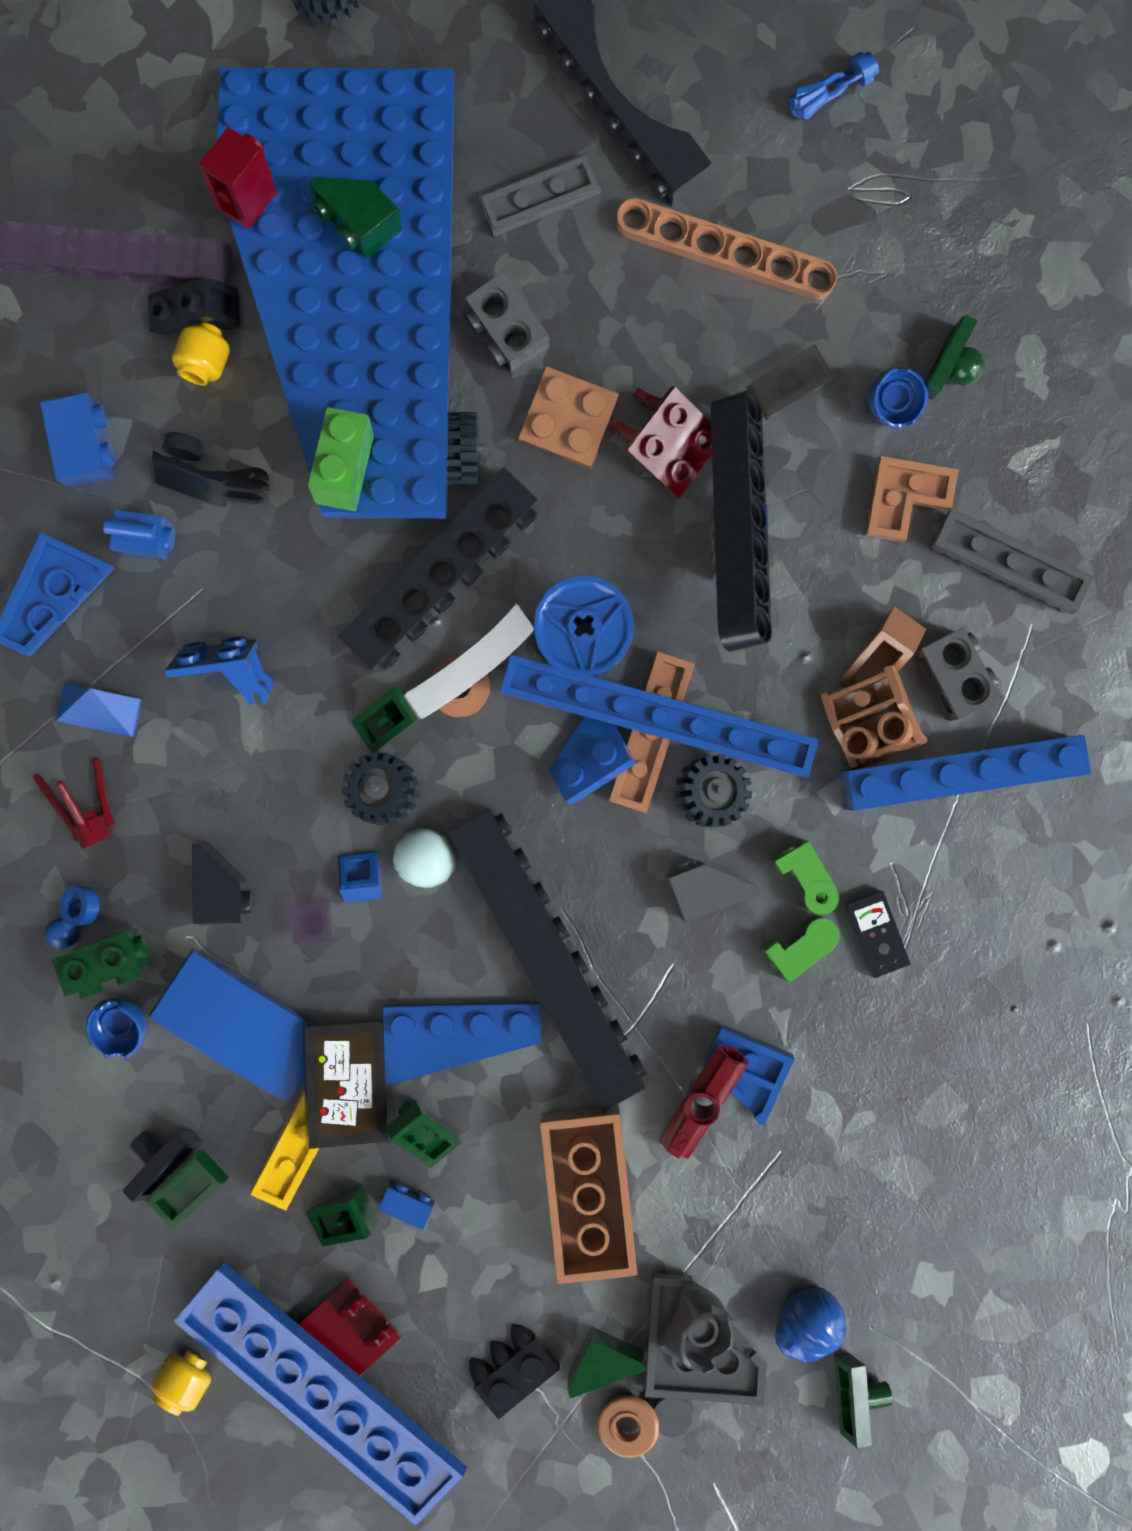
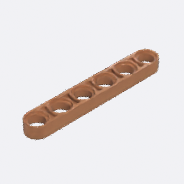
M628 199L618 209L617 228L621 235L627 239L811 300L825 299L831 294L837 283L838 275L836 269L826 260L642 199ZM630 210L640 211L645 217L644 224L639 228L628 227L623 221L625 213ZM667 222H674L680 226L682 235L677 240H666L660 233L661 226ZM705 234H711L718 240L719 247L714 252L705 253L697 245L698 238ZM742 246L749 247L755 253V261L749 265H741L735 260L734 251ZM782 258L789 261L792 266V273L787 277L776 276L771 270V263L774 260ZM816 270L822 271L828 276L829 285L825 289H814L808 282V275Z

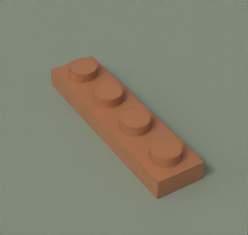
M657 652L645 691L683 702L695 663ZM634 730L631 731L627 747L636 764L616 777L609 798L610 802L647 813L670 740Z

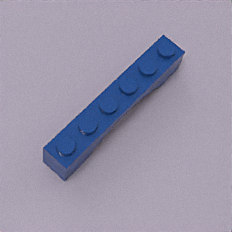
M1085 735L1067 736L980 751L840 771L845 809L853 811L1091 774Z

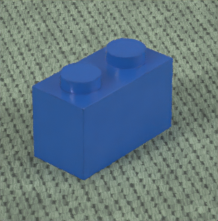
M88 393L40 402L56 480L69 488L114 478L112 466L116 465V456L112 444L106 441L104 428L108 427V417L103 404H99Z

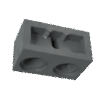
M505 271L465 297L468 310L464 314L465 318L476 334L480 332L485 334L490 342L486 346L487 350L498 366L505 363L512 373L549 348V335ZM491 302L500 303L504 307L503 311L495 316L487 315L483 309ZM512 334H520L526 339L524 345L519 348H511L505 341Z
M964 627L922 647L914 654L949 721L961 719L1001 697L997 690L1000 687L997 676L990 667L985 668L978 655L981 653V648L976 637L971 632L967 633ZM946 645L954 647L958 652V661L954 666L947 664L943 658V650ZM965 680L972 681L976 686L977 693L972 701L967 700L962 694L961 687Z

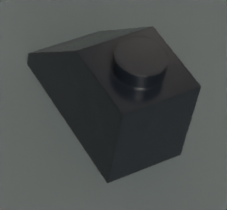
M209 843L192 844L193 924L243 923L249 920V914H253L255 906L253 890H248V880Z

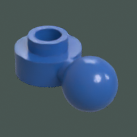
M71 886L63 892L60 899V914L62 918L51 921L45 930L46 941L53 948L66 949L72 946L78 936L76 926L89 925L96 919L100 903L96 892L91 887Z

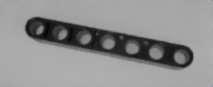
M751 389L714 401L711 404L718 634L723 647L729 652L770 642L772 637L762 409L757 395Z

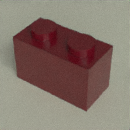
M227 127L198 165L216 209L249 230L276 196L277 191L271 177L272 172L267 165L263 153L264 148L260 142L250 134L245 133L242 136L235 130Z

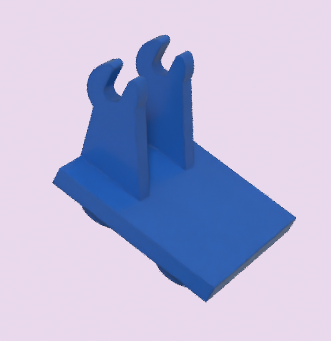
M244 636L229 637L221 641L222 644L206 646L204 641L185 644L182 646L183 650H179L165 669L166 678L221 671L251 706L255 703L253 692L257 695L260 694L261 703L265 704L269 693L274 687L273 677L264 671L256 652L258 648L257 639L245 641Z

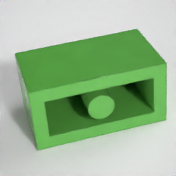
M327 407L308 484L316 504L351 511L357 510L374 438L368 415Z

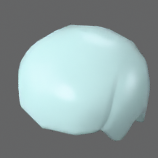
M417 828L405 833L397 842L392 861L398 876L405 882L417 887L432 888L447 882L455 871L457 853L451 840L446 835L432 829Z

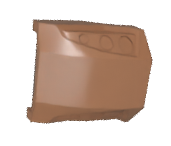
M889 665L883 671L847 687L820 695L832 731L839 741L851 769H860L881 763L914 750L928 741L913 714L901 678L893 665Z

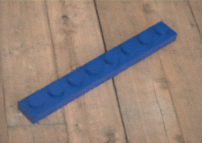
M512 654L510 655L500 691L501 694L804 778H809L819 741L816 738L596 677L570 675L552 665Z

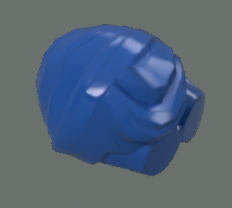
M821 1287L801 1291L795 1290L781 1311L774 1335L776 1344L783 1354L801 1362L820 1360L839 1349L845 1339L846 1318L837 1298L831 1292Z

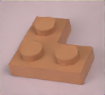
M881 456L877 463L865 536L904 542L907 540L913 505L949 511L953 505L958 469Z

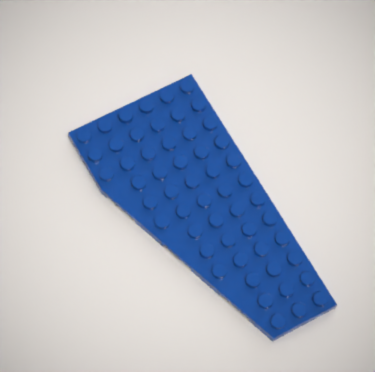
M220 67L217 140L227 127H230L242 136L247 133L257 139L264 148L263 153L267 165L272 172L271 177L277 191L276 196L249 230L230 217L229 220L309 474L311 475L327 407L368 415L374 433L357 510L351 511L319 505L324 518H446L454 68ZM314 177L372 180L398 207L403 230L365 259L356 248L350 250L343 244L336 232V226L330 220L323 222L315 213L310 204L313 197L308 182Z

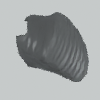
M697 1283L685 1284L681 1289V1295L672 1322L666 1329V1333L658 1343V1346L663 1352L672 1356L687 1368L704 1374L711 1373L714 1370V1364L711 1362L712 1358L733 1348L732 1318L725 1310L720 1299L711 1291Z

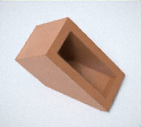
M894 606L869 636L839 681L849 686L883 671L889 665L895 666L897 672H899L915 654L926 628Z

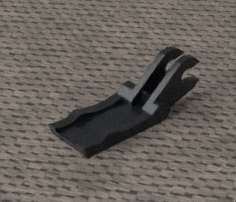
M153 450L152 461L156 484L220 507L227 506L230 501L259 504L263 503L264 499L257 495V493L263 491L270 492L268 483L264 481H269V476L261 468L250 467L230 472L223 470L207 471L188 465L177 457H166Z

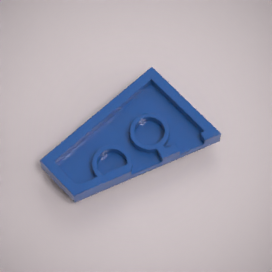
M40 532L0 616V644L31 657L116 567Z

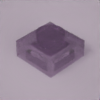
M331 900L290 904L293 944L334 940Z

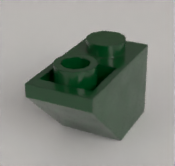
M314 177L308 182L313 197L310 204L315 213L323 222L330 220L336 226V232L343 244L350 250L356 248L365 259L403 230L398 207L372 180Z

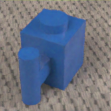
M115 510L114 518H106L104 521V533L111 535L109 549L120 555L167 561L168 551L171 552L175 544V530L171 528L172 523L163 516Z

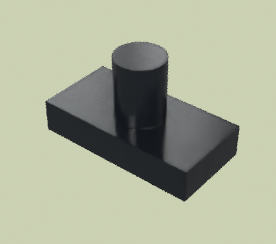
M148 1130L142 1132L131 1142L129 1147L145 1166L122 1192L131 1202L149 1199L203 1141L194 1131L176 1132L162 1147Z

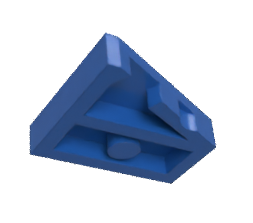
M583 717L549 771L565 802L572 806L634 766L636 762L616 725Z
M721 1024L707 1054L706 1063L719 1043L723 1045L729 1044L741 1051L742 1055L749 1060V1064L731 1093L738 1101L741 1100L754 1114V1119L759 1124L765 1126L794 1062V1054Z

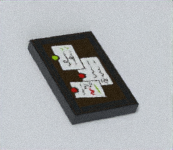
M383 1021L302 1027L307 1148L316 1149L387 1142L388 1132L385 1129L387 1126Z

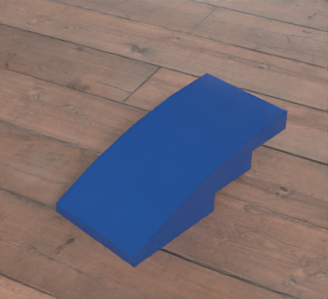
M195 949L191 950L149 1014L152 1020L189 1045L288 1103L304 1081L302 1027L318 1026L298 1015L295 1008L262 991L260 985Z

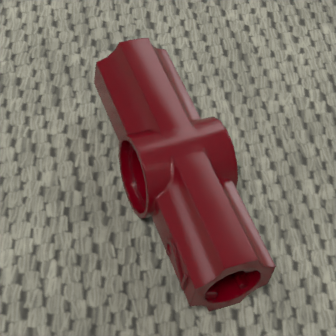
M718 1044L697 1079L689 1085L687 1095L660 1136L659 1143L665 1147L668 1153L678 1159H689L708 1127L718 1119L722 1105L749 1064V1060L742 1055L741 1051L729 1044ZM705 1097L712 1101L713 1104L703 1106L698 1104L695 1099Z

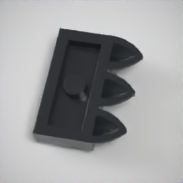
M519 1324L511 1325V1339L516 1350L502 1342H490V1355L495 1367L478 1358H471L469 1360V1372L474 1382V1390L498 1420L560 1370L559 1362L531 1329Z

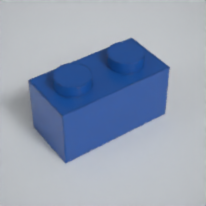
M390 1181L378 1211L423 1230L435 1201L425 1192L418 1191L416 1193L409 1190V1186L402 1182L396 1181L393 1183Z

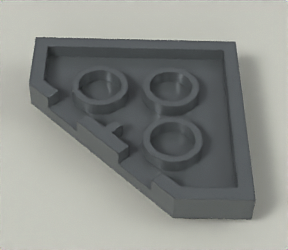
M652 1273L645 1397L764 1405L766 1362L734 1324L731 1327L733 1348L712 1358L711 1362L714 1364V1370L708 1374L687 1368L684 1364L667 1355L659 1348L658 1343L662 1340L666 1329L675 1315L682 1287L688 1283L698 1284V1282L690 1275Z

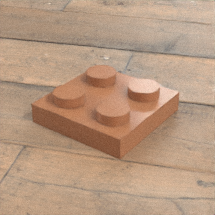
M546 366L518 438L519 443L591 470L617 404L619 394Z

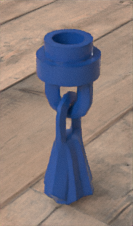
M870 51L865 54L858 52L850 57V68L845 72H835L818 83L796 88L794 93L790 95V106L788 108L790 114L799 120H809L823 105L842 94L849 84L857 81L864 87L873 82L874 76L879 73V66L874 55ZM834 82L838 88L829 93L826 86Z

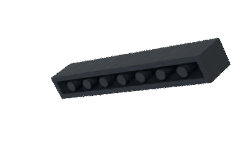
M492 809L448 834L604 1112L644 1090L645 1085L642 1077L647 1075V1072L637 1054L629 1056L622 1043L627 1041L628 1038L619 1021L615 1019L610 1022L603 1010L609 1004L597 984L591 988L584 976L590 970L579 950L572 953L565 942V939L570 937V934L560 916L553 919L545 906L551 900L542 883L539 881L533 884L526 871L532 868L523 849L519 847L514 850L507 836L513 832L502 812L495 816Z

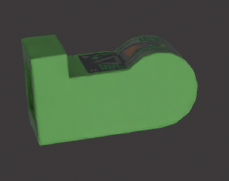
M803 839L770 858L778 873L784 875L790 871L800 889V901L806 909L817 915H825L831 913L836 908L839 902L838 891L809 841Z
M814 916L807 919L802 924L800 932L782 946L772 939L761 947V950L782 978L790 983L831 952L838 945L840 933L837 925L831 920Z

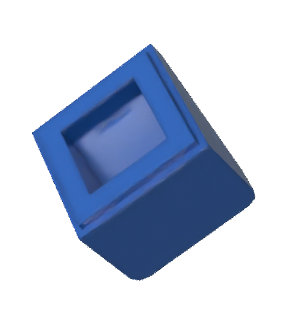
M377 851L338 856L339 891L345 903L382 898Z

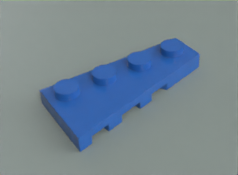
M541 1002L385 1005L383 1007L386 1086L540 1044Z

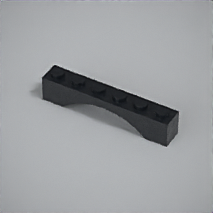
M536 0L534 2V21L532 24L538 37L544 43L548 41L556 50L555 55L561 68L567 74L571 72L580 83L579 89L584 99L590 105L594 103L603 114L602 120L607 130L613 136H620L626 145L625 151L630 161L637 168L643 167L649 176V185L657 197L660 199L665 197L672 207L709 180L712 163L689 132L668 127L649 118L633 106L616 88L604 67L597 47L594 27L595 5L591 0Z

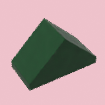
M399 686L390 689L352 720V723L371 752L379 751L424 722L409 702L405 691Z
M362 1184L306 1211L322 1247L366 1239L372 1234L378 1220Z
M591 1326L568 1374V1393L570 1398L645 1372L644 1356L641 1349Z

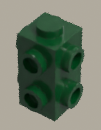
M138 928L51 960L64 996L66 997L78 992L80 999L104 991L102 983L116 979L117 984L121 985L140 978L139 969L151 965L148 958L151 957V948L145 935H140Z

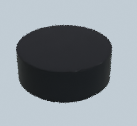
M179 432L165 434L162 450L167 454L193 462L201 460L204 445L200 440Z

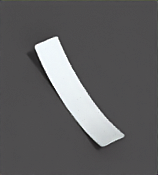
M515 604L509 613L468 651L437 674L406 693V697L420 718H425L482 679L505 660L532 633L533 626L518 604Z

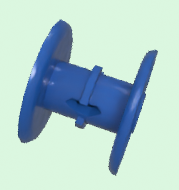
M578 575L559 581L544 594L535 610L533 631L539 654L547 664L570 675L598 677L605 675L620 663L633 640L635 621L628 600L616 586L600 577ZM586 621L590 622L591 627L589 631L592 634L591 636L584 633L579 637L575 634L577 628L575 622L581 625Z

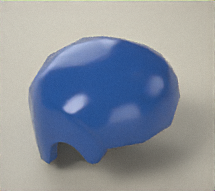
M897 367L884 371L871 384L868 403L871 414L879 423L890 428H900L913 425L918 420L919 416L926 409L929 393L924 379L909 368Z
M111 998L99 1002L91 1010L87 1017L85 1032L90 1044L103 1053L105 1058L124 1056V1059H128L145 1041L148 1024L144 1011L136 1003L123 998Z

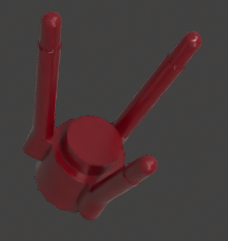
M94 758L92 762L101 811L100 816L97 815L95 809L82 814L64 782L58 781L56 786L71 812L72 818L41 775L35 774L33 776L42 793L70 829L75 842L78 841L82 849L111 837L112 835L108 827L115 824L109 809L99 758Z

